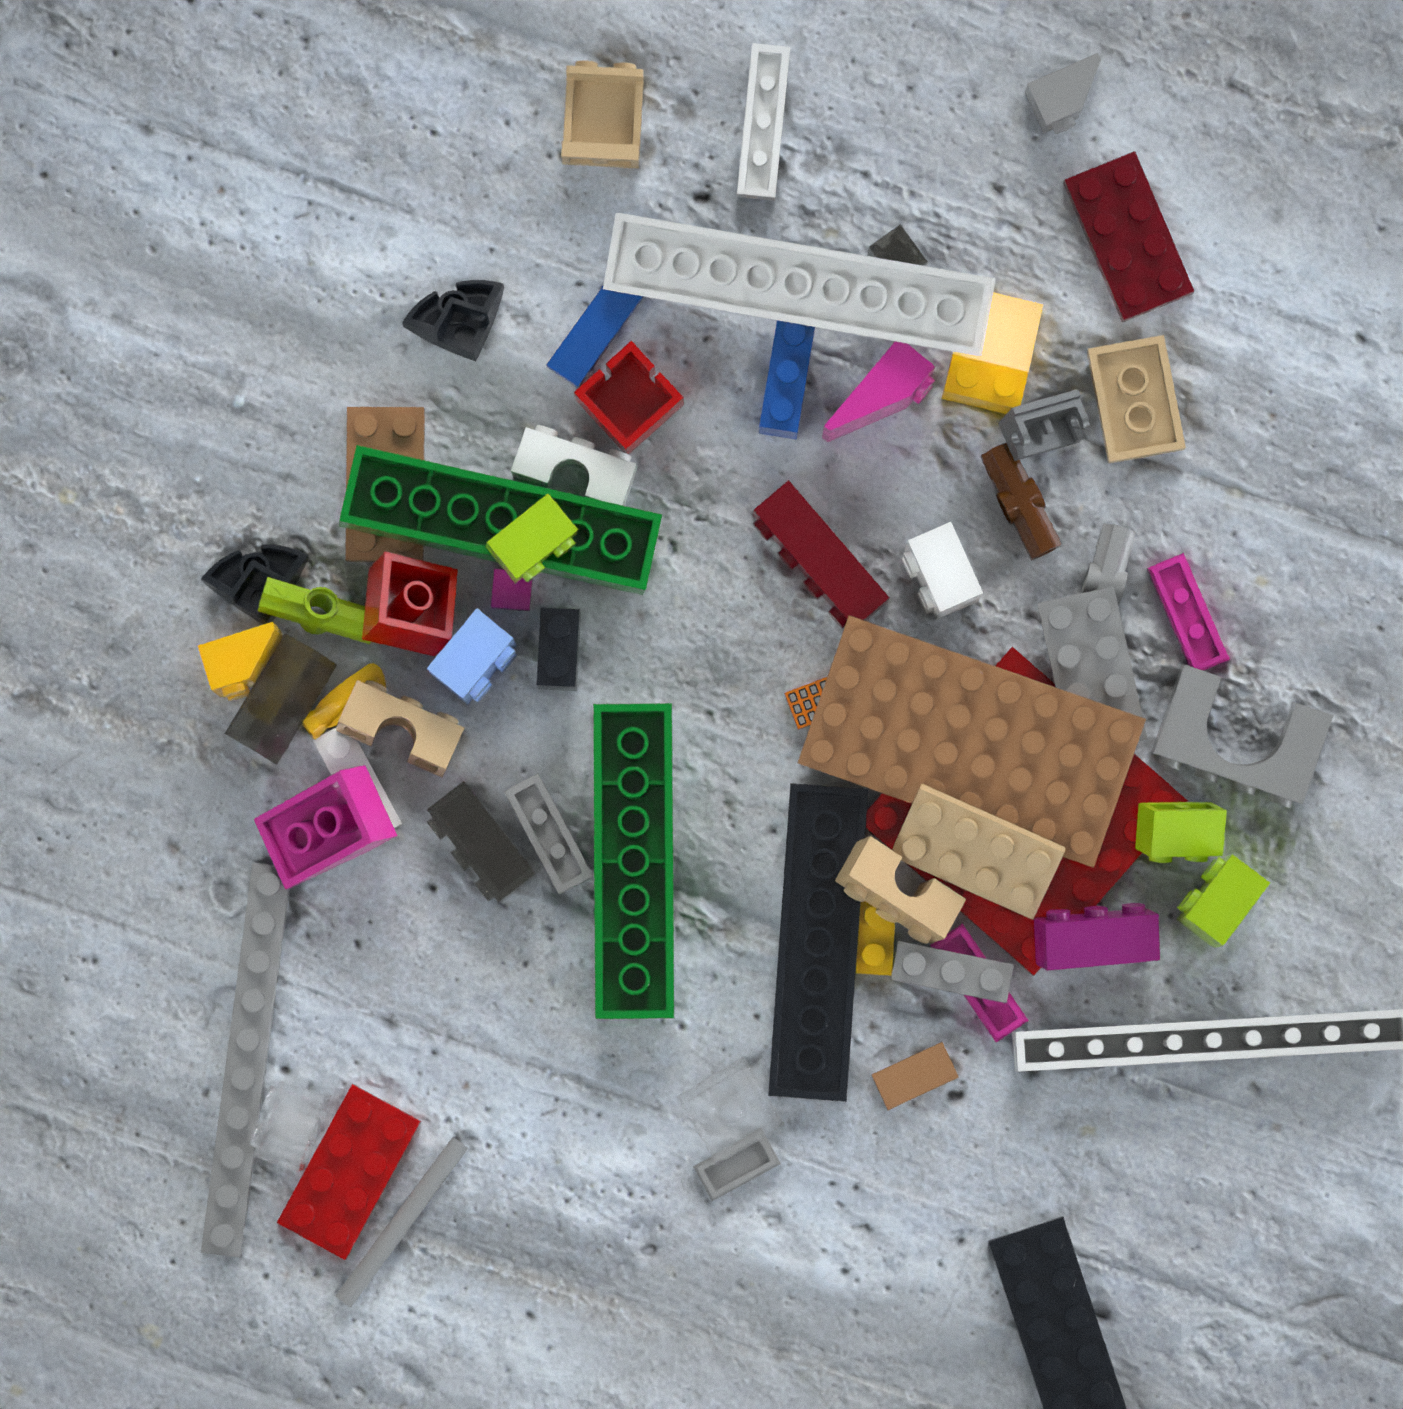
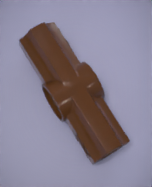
M1007 443L998 445L982 454L980 458L998 492L996 497L1000 508L1009 524L1014 525L1031 561L1061 547L1060 538L1044 510L1046 508L1045 501L1036 482L1032 477H1028L1020 460L1014 461Z

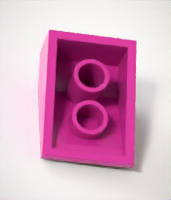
M895 341L824 425L822 438L830 442L906 409L912 401L919 405L933 388L932 385L935 380L932 378L935 366L908 343Z
M366 765L340 770L254 819L285 890L365 854L397 836Z

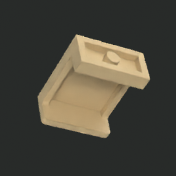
M586 60L576 61L575 66H566L567 82L564 135L561 150L562 164L639 169L644 87L643 69H636L635 64L625 62L615 63L613 68L598 67L597 62Z

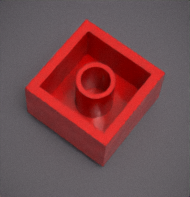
M385 551L368 571L362 640L435 657L452 639L458 569Z

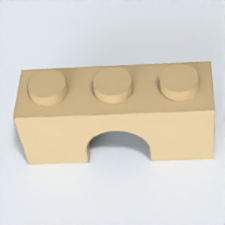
M357 680L340 716L336 731L372 746L377 733L382 728L389 725L401 726L410 733L413 740V748L407 762L443 778L464 730V727L458 725L459 721L455 717L443 712H437L436 715L422 709L423 705L413 698L402 696L399 699L387 694V689L379 683L366 680L363 683Z
M871 836L857 841L835 880L845 887L844 892L857 901H866L877 908L876 913L881 918L892 923H900L909 929L908 934L913 939L921 943L931 944L945 939L966 899L935 878L921 883L913 897L903 894L895 882V871L902 856Z

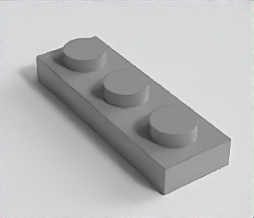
M539 773L504 791L559 895L594 877Z
M898 941L890 980L1007 1003L1014 964Z

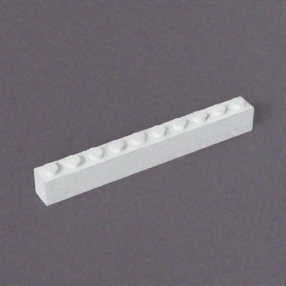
M1403 1009L1012 1032L1014 1069L1019 1072L1403 1049Z

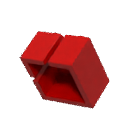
M632 341L606 363V371L611 376L608 380L605 379V374L599 369L574 391L575 400L626 454H630L684 405V397L661 372L654 377L655 383L651 380L656 374L655 366Z

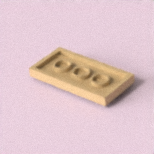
M921 784L892 851L902 856V862L1033 920L1066 847Z

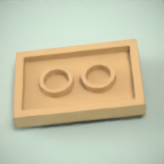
M1164 335L1088 348L1087 356L1108 464L1185 450L1186 446Z

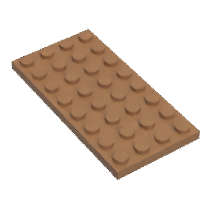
M849 615L798 764L912 804L921 784H924L1066 847L1063 857L1094 867L1146 719Z

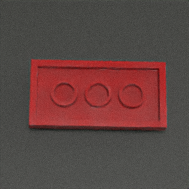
M352 1084L277 1223L334 1255L347 1260L422 1121Z

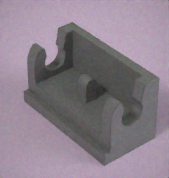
M1078 389L1013 407L1001 419L998 425L1014 461L1080 443L1084 439L1081 429L1089 428L1090 422L1081 402V395Z

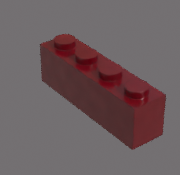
M789 480L753 510V516L757 519L752 523L755 529L766 541L771 537L781 547V550L777 553L783 562L791 570L796 567L800 569L807 578L803 581L804 586L817 600L821 596L824 597L832 607L828 611L829 615L842 629L845 628L849 615L867 621L889 602L890 597Z

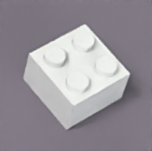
M951 522L907 541L904 549L905 552L903 553L904 557L901 560L909 578L916 577L921 586L917 596L926 614L932 612L935 620H938L979 601L983 591Z

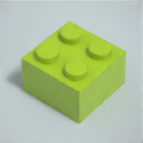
M1233 854L1224 858H1214L1200 876L1205 880L1200 889L1190 890L1177 906V909L1182 913L1176 920L1213 948L1225 945L1270 885L1268 880Z

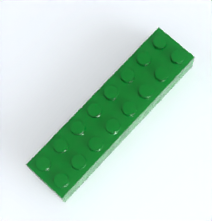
M356 445L339 519V527L497 562L486 548V543L549 493L578 531L572 538L576 544L559 558L553 553L541 562L545 567L542 573L643 595L648 583L662 514Z
M672 703L593 704L595 1019H675Z

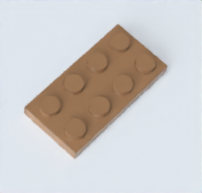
M347 407L346 488L356 445L425 460L424 407ZM346 528V562H376L385 551L424 561V546Z

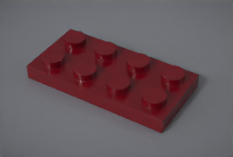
M1135 151L1064 179L1063 184L1122 323L1190 296L1195 292Z

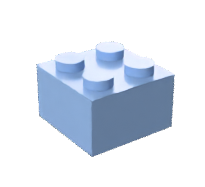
M476 608L427 667V670L465 704L468 705L472 699L478 703L491 688L492 684L489 679L498 669L503 673L517 656L514 649L517 645L512 636Z

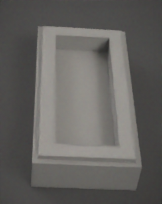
M763 1129L693 1167L711 1201H714L781 1163Z

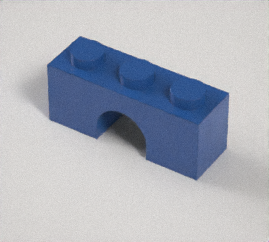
M777 320L759 424V434L797 440L815 327Z

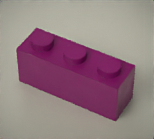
M1143 903L1123 904L1122 910L1108 911V907L1091 906L1084 908L1083 914L1070 915L1069 910H1049L1046 912L1047 917L1034 918L1036 965L1047 971L1160 961L1159 914L1145 908Z

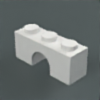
M536 425L535 430L525 428L511 469L513 477L550 488L553 476L558 469L565 465H577L583 468L589 475V484L585 497L625 506L637 471L636 463L630 462L632 456L614 449H610L608 454L594 450V443L578 437H573L572 442L557 438L558 432L542 425Z

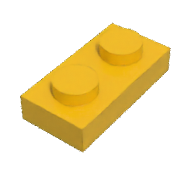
M860 902L856 974L891 976L895 923L881 918L876 913L877 908L868 902Z

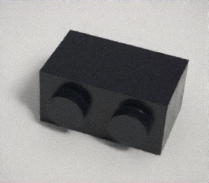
M540 608L536 682L538 689L577 691L581 626L580 609Z

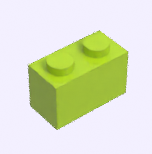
M548 493L486 543V548L514 583L518 582L521 578H524L528 583L545 569L541 562L553 553L559 558L576 544L572 538L577 534L578 529Z
M1212 802L1139 803L1135 849L1149 856L1150 861L1157 863H1171L1173 857H1185V860L1191 862H1207L1209 856H1223L1227 810Z

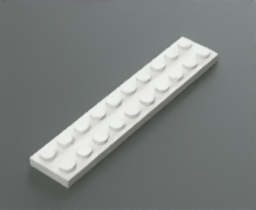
M616 212L603 289L982 356L996 278Z

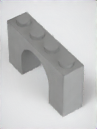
M1182 664L1151 751L1160 755L1158 763L1180 770L1182 763L1197 768L1195 776L1216 783L1219 776L1233 780L1231 788L1247 794L1254 795L1256 788L1271 793L1268 801L1291 808L1293 801L1303 804L1334 715L1292 702L1279 741L1269 755L1251 764L1230 763L1216 753L1207 734L1208 716L1222 677Z

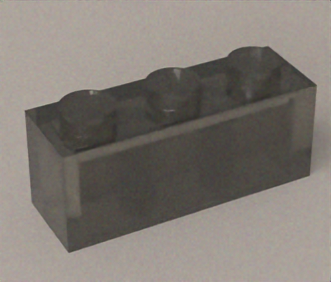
M284 634L224 734L277 765L302 722L309 714L322 689L329 681L337 664L311 647Z
M464 781L427 809L432 816L427 821L428 825L440 840L446 836L451 840L456 849L450 853L464 871L470 866L480 879L474 884L488 902L495 897L501 904L537 876L532 867Z

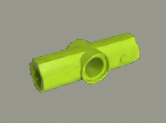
M267 577L259 602L258 612L299 623L310 634L319 635L329 632L366 644L371 643L370 641L362 640L365 606L339 599L332 590L326 587H316L309 590ZM319 607L326 612V614L319 615L315 613L311 608Z

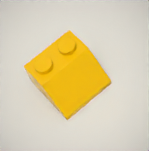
M273 622L198 645L211 691L220 697H227L228 701L250 695L249 688L259 685L283 639L281 629Z

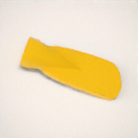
M370 663L330 691L314 710L305 712L298 717L312 739L316 740L328 728L337 726L357 680L363 683L366 680L374 681L386 688L384 673L378 665Z

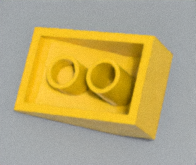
M993 292L982 356L952 352L941 399L1007 414L1013 407L1020 406L1043 304Z

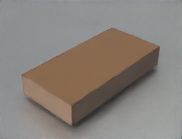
M943 1042L871 1074L887 1110L959 1078Z

